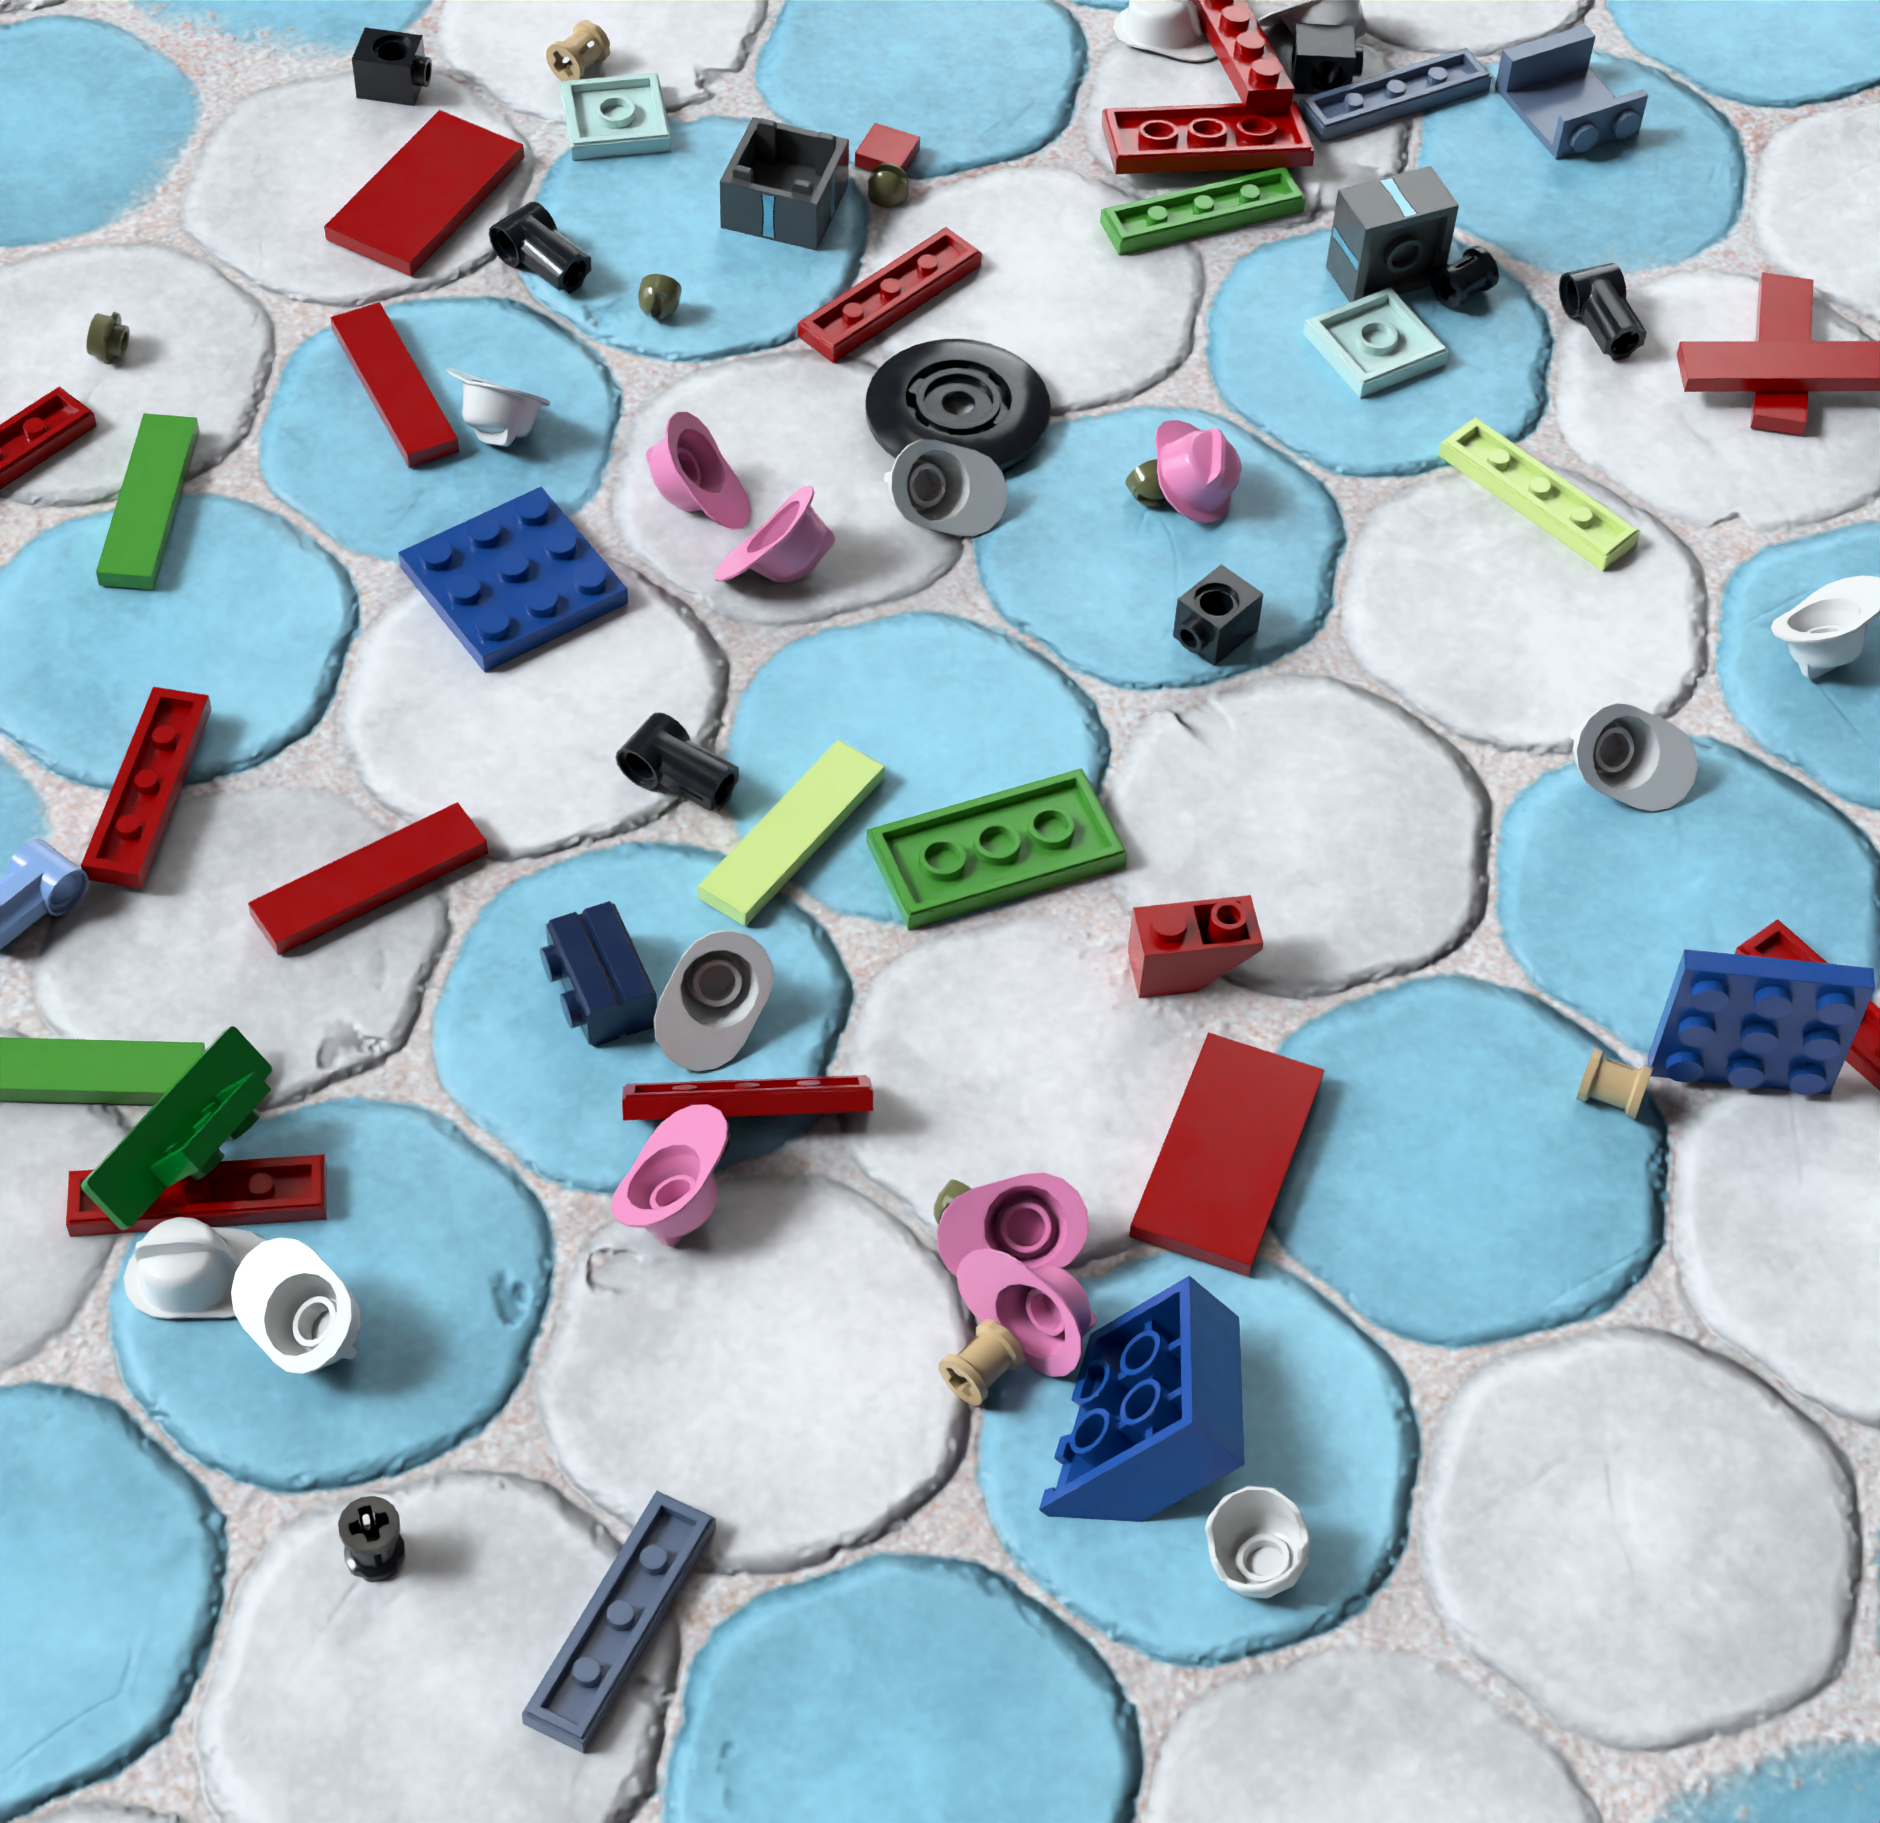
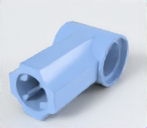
M31 840L17 850L9 862L7 875L0 880V950L47 912L55 916L69 912L81 901L86 893L88 876L85 871L44 840Z

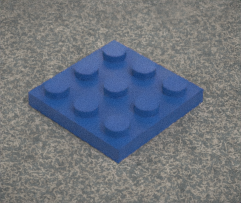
M542 487L536 488L398 552L400 568L484 672L628 604V588Z
M1684 949L1648 1054V1066L1653 1067L1651 1076L1670 1078L1677 1082L1703 1081L1731 1084L1744 1089L1762 1087L1792 1090L1803 1095L1816 1093L1831 1094L1875 990L1874 968Z

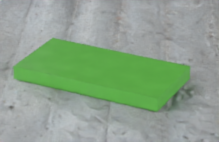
M1082 768L867 829L866 843L908 930L1126 866L1127 852Z

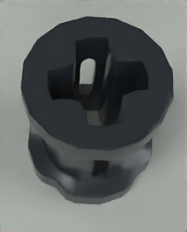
M1472 246L1463 253L1461 259L1452 264L1443 263L1432 269L1430 273V286L1437 300L1443 306L1452 309L1464 303L1466 297L1475 291H1488L1498 283L1499 271L1496 261L1485 248Z
M368 1496L351 1502L342 1511L338 1521L339 1536L345 1546V1563L354 1576L362 1577L368 1582L384 1581L397 1573L399 1565L406 1557L404 1540L400 1535L399 1514L394 1505L384 1498ZM363 1515H369L370 1524L364 1525ZM370 1537H377L378 1539L376 1541L367 1542V1539ZM381 1554L382 1562L380 1564L375 1563L374 1555Z

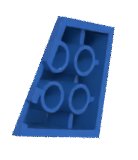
M1187 1276L1090 1334L1071 1398L1079 1406L1072 1433L1059 1439L1054 1459L1062 1464V1469L1056 1489L1052 1487L1044 1490L1039 1510L1048 1517L1142 1522L1245 1465L1239 1316L1191 1276Z

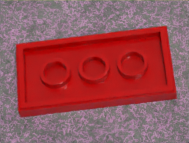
M1292 101V105L1249 108H1245L1243 103L1106 108L1102 110V128L1115 175L1313 166L1315 150L1298 104L1295 101Z
M439 110L324 226L326 240L412 276L524 159L523 144Z
M1208 1032L1130 1225L1129 1237L1249 1277L1320 1089L1324 1069Z

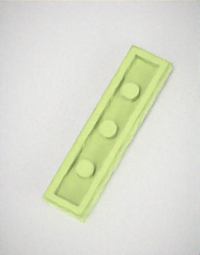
M1474 417L1441 442L1439 457L1600 570L1604 571L1637 545L1640 531L1478 418Z
M837 740L698 885V899L746 927L882 782L885 766L844 742Z

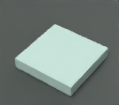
M658 73L560 82L561 99L572 161L671 151V135Z
M1391 287L1309 318L1304 323L1303 334L1359 398L1447 363L1448 349Z

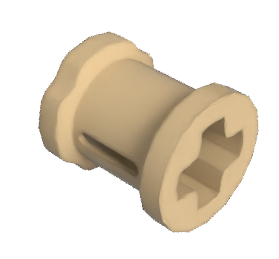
M589 20L580 21L573 28V34L565 41H556L547 48V63L551 71L562 81L579 80L584 76L585 69L593 62H602L610 55V41L600 26L593 24ZM590 41H594V45L589 48L587 44ZM568 56L570 60L563 63V59Z
M1594 1047L1576 1099L1585 1102L1591 1097L1625 1109L1626 1117L1635 1119L1653 1067L1644 1065L1640 1069L1604 1057V1051Z
M985 1319L976 1327L977 1336L957 1355L948 1354L939 1362L938 1369L946 1385L960 1399L974 1406L980 1405L988 1397L987 1388L1007 1369L1016 1370L1025 1362L1023 1348L1015 1336L1007 1328L992 1319Z

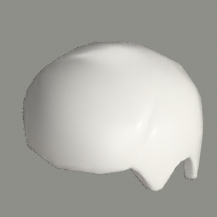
M1246 1486L1225 1495L1208 1517L1205 1530L1210 1561L1220 1582L1226 1583L1229 1590L1242 1597L1270 1598L1296 1585L1309 1563L1310 1539L1303 1515L1293 1501L1275 1488Z

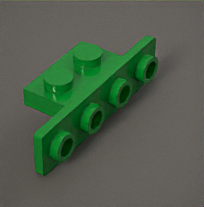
M231 1026L224 1030L81 1184L82 1190L119 1229L125 1230L133 1226L167 1187L189 1175L195 1181H198L212 1171L225 1156L219 1147L228 1137L233 1141L256 1123L261 1115L255 1108L272 1090L264 1082L272 1072V1066L236 1027Z

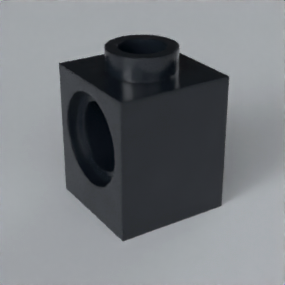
M1296 23L1290 60L1291 82L1295 88V94L1316 95L1351 84L1353 76L1361 77L1363 47L1355 46L1354 26Z
M364 28L352 57L356 97L414 106L421 88L428 87L432 74L431 58L426 57L424 53L423 35Z
M1221 564L1177 599L1173 637L1185 649L1192 653H1197L1215 666L1258 631L1264 594Z

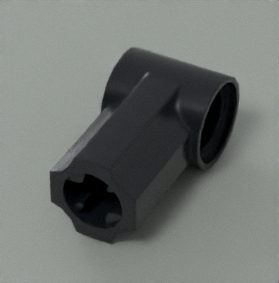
M537 202L526 204L489 228L491 245L505 264L511 267H516L521 263L525 264L558 291L564 290L568 294L574 292L583 285L585 277L592 270L591 256L559 233L550 213Z
M1608 263L1564 273L1559 281V297L1565 313L1572 319L1582 318L1603 354L1610 355L1613 361L1630 357L1632 352L1644 345L1647 332L1626 300L1624 276L1616 264Z
M653 713L617 751L615 757L621 772L637 786L653 789L658 784H661L709 811L713 809L720 811L731 798L732 791L739 780V767L691 742L685 728L677 720L664 713Z

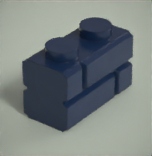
M608 901L586 908L582 914L573 912L550 919L548 924H546L548 946L540 948V957L548 980L551 983L561 980L565 989V993L560 994V1002L569 1027L572 1029L581 1026L588 1044H591L593 1047L620 1039L624 1033L629 1036L654 1028V1016L657 1009L656 992L615 903L612 904Z

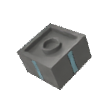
M753 117L720 180L721 228L817 251L848 187L849 139Z
M1431 166L1339 189L1326 268L1349 302L1356 301L1389 287L1397 294L1430 286L1431 270L1443 263H1448L1459 205Z

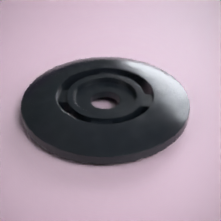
M941 339L914 345L888 359L871 379L866 394L865 410L866 420L874 438L895 459L907 445L920 439L938 440L976 450L990 457L1003 471L1027 458L1039 446L1049 427L1051 404L1048 390L1040 375L1030 364L1016 354L996 345L977 340ZM963 397L971 401L974 408L969 413L955 415L947 412L942 404L949 398Z

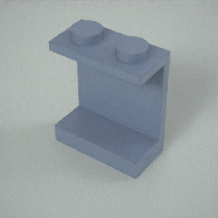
M1586 25L1502 50L1495 89L1556 160L1639 134L1648 99V94L1643 89L1616 98L1589 68L1596 36Z

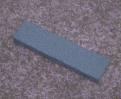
M1467 48L1300 99L1298 107L1304 122L1323 143L1487 91L1490 88L1492 76Z
M656 1490L522 1712L524 1725L584 1754L716 1529L715 1517Z

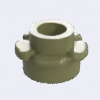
M113 312L112 316L96 313L88 330L87 353L100 357L105 364L110 363L113 355L122 357L128 346L130 330L128 326L121 324L122 319L119 313Z

